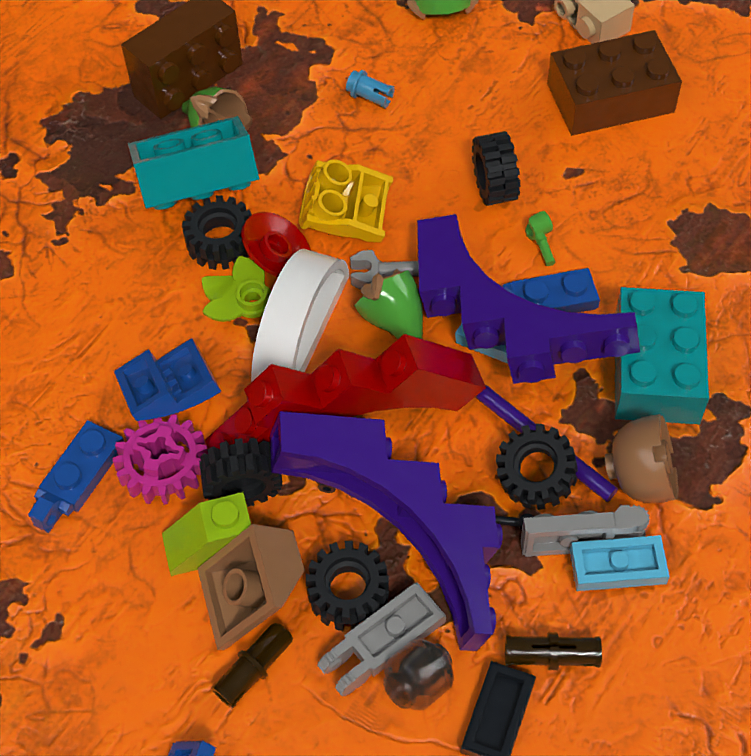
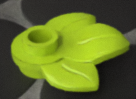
M239 256L234 263L232 276L202 277L205 296L211 301L204 307L203 314L210 319L226 322L241 316L247 318L263 316L271 290L264 284V270L253 260Z

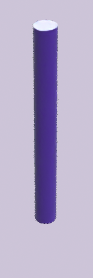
M487 385L486 389L477 395L476 398L519 433H523L521 427L529 425L530 430H536V424ZM575 455L578 472H576L577 479L606 502L610 501L618 488Z

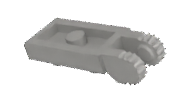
M620 505L615 512L598 513L596 511H584L575 515L554 516L551 514H539L531 518H524L520 541L522 555L531 557L570 554L571 542L645 537L646 530L644 529L649 524L650 515L640 505H633L632 507Z
M414 583L345 634V639L323 655L317 666L324 674H328L344 664L354 653L361 663L343 675L335 687L342 697L349 695L356 688L363 685L370 675L376 676L446 622V615L418 583Z

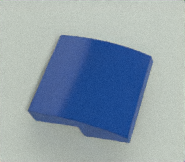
M192 338L158 360L148 349L114 371L130 412L136 421L150 420L181 412L222 392L200 349Z

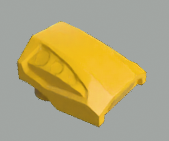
M335 159L327 162L317 160L311 170L303 194L298 221L301 229L311 228L337 236L358 238L367 242H381L385 237L382 225L389 187L393 182V177L359 164L347 165Z

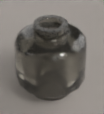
M425 639L410 641L385 664L383 685L387 695L397 706L403 709L410 708L415 711H422L429 708L453 685L454 671L449 652L442 645L434 644Z

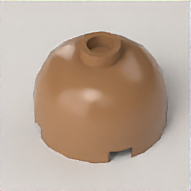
M658 414L630 421L620 428L615 435L612 453L605 454V465L609 479H617L625 494L633 500L642 503H664L678 499L677 469L672 465L671 453L674 452L664 417Z

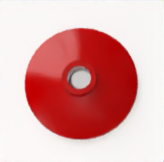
M258 212L251 215L243 224L241 232L242 242L248 255L260 268L275 277L279 276L283 267L295 252L300 249L311 251L310 245L302 232L293 223L280 215L270 212Z

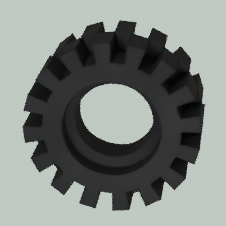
M503 131L474 137L472 140V153L474 155L472 156V162L475 166L474 175L477 177V188H480L479 194L483 198V203L488 206L518 200V196H520V180L518 175H520L516 164L518 161L517 155H514L513 142L511 143L509 134L507 135V132Z
M223 195L216 196V202H211L208 197L203 199L204 205L202 207L196 202L192 205L193 213L187 210L184 215L186 221H183L182 228L187 251H189L190 257L193 260L197 259L198 265L202 267L208 262L209 269L216 270L217 264H222L223 270L230 269L228 262L233 261L235 263L239 256L249 257L242 242L241 232L243 224L252 214L249 209L246 210V205L242 201L236 204V198L229 196L227 202H224ZM217 227H228L234 230L223 238H209L205 236L208 231Z
M536 424V430H530L529 425L522 426L523 433L517 435L515 431H512L508 435L510 441L508 443L502 441L499 447L501 455L497 454L496 456L498 477L505 492H508L510 499L515 503L520 501L523 507L529 509L531 504L537 505L538 510L546 509L545 504L551 502L554 507L560 504L559 498L562 495L567 498L571 494L570 487L576 484L578 467L574 449L570 446L568 438L565 435L559 436L558 430L553 427L547 431L544 424ZM535 452L545 453L554 461V469L551 475L539 482L527 480L520 472L523 459Z
M240 438L235 439V444L231 445L225 441L220 443V449L214 446L209 448L208 454L203 453L201 461H199L203 495L208 501L243 492L247 507L254 506V501L256 500L261 503L268 501V496H276L278 494L277 490H281L283 486L282 475L271 472V446L265 440L258 444L257 439L250 438L248 443H243V439Z
M345 541V549H339L336 542L329 545L330 553L327 554L323 549L317 553L318 562L311 560L308 566L309 574H306L308 598L315 616L321 615L322 623L329 626L332 621L335 623V629L341 631L344 629V624H351L352 630L360 622L366 620L382 608L384 604L388 603L389 575H387L385 562L380 563V554L375 550L369 554L368 545L360 542L359 548L353 549V541ZM345 572L359 574L366 583L363 593L351 600H343L336 597L332 593L330 586L337 575Z

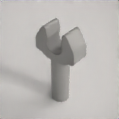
M363 250L350 257L352 270H369L368 272L351 273V285L360 290L363 285L370 284L373 276L377 273L385 278L393 275V272L398 269L400 272L408 270L412 277L419 276L418 261L381 262L375 256L373 250Z

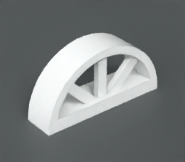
M300 249L290 257L273 286L263 312L254 347L251 382L271 364L305 372L350 276L348 265L344 260L307 249Z

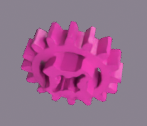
M172 414L168 422L162 421L160 417L153 419V423L147 424L145 420L138 421L139 429L137 431L126 428L124 434L127 442H116L115 447L118 456L113 458V463L121 486L127 485L131 497L134 498L142 492L145 503L150 504L155 496H160L165 505L169 502L170 494L175 493L182 500L185 498L183 488L187 485L194 489L199 487L196 476L201 475L199 461H201L203 453L208 454L207 446L204 445L205 441L202 432L194 431L192 421L187 420L180 425L177 414ZM179 441L186 445V447L189 449V453L185 452L184 446L178 445ZM134 464L138 465L139 470L144 471L143 476L135 471Z

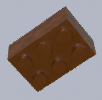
M189 0L121 44L134 97L159 119L179 109L195 92L209 88L212 84L227 74L232 73L243 64L236 12L222 0Z
M652 30L551 52L547 84L571 136L674 113L682 80L656 31Z

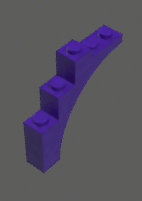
M456 214L417 220L419 293L427 318L461 313L462 327L469 350L488 349L506 345L507 361L513 384L523 382L535 383L545 379L556 378L555 364L578 363L583 360L604 357H621L626 354L640 352L635 312L614 314L576 313L530 302L504 289L489 278L475 263L464 244Z
M280 411L270 432L271 472L303 477L337 488L369 505L396 526L420 552L438 580L453 616L459 650L477 651L493 635L496 627L495 610L489 606L488 589L491 581V572L487 564L497 550L500 549L503 538L502 527L496 523L495 507L445 503L447 485L444 480H441L439 463L391 459L392 441L390 437H386L384 420Z

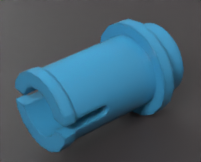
M354 70L347 80L346 91L351 92L350 95L353 98L360 96L380 105L382 108H387L391 101L378 93L380 92L393 98L395 87L367 76V71L365 70L359 72Z

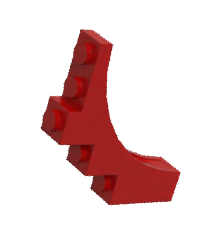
M403 334L376 359L337 349L311 374L271 364L244 388L248 401L208 436L205 442L208 449L212 446L220 449V443L225 441L229 445L235 444V439L240 438L243 439V443H248L250 438L257 439L258 444L263 440L270 443V432L280 411L354 417L376 411L400 408H438L458 411L486 389V386L472 354Z

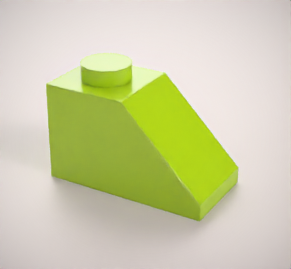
M243 492L198 503L162 533L171 576L198 570V567L251 525Z

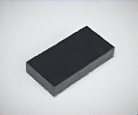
M491 661L461 746V754L467 756H511L536 676Z

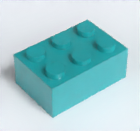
M238 116L128 143L146 209L154 207L156 210L167 209L174 206L178 200L189 197L193 200H202L211 197L214 194L213 191L225 188L241 190L249 187L252 181L260 180L250 136Z
M621 287L615 313L635 312L640 352L615 357V419L635 420L644 416L661 414L667 423L700 425L709 400L705 292Z

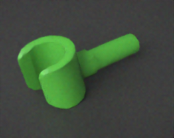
M541 211L529 218L526 235L530 240L536 241L546 266H552L555 264V259L545 235L553 230V224L549 215L545 211Z

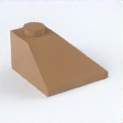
M252 524L197 568L217 650H226L285 604L304 572V566L293 530Z

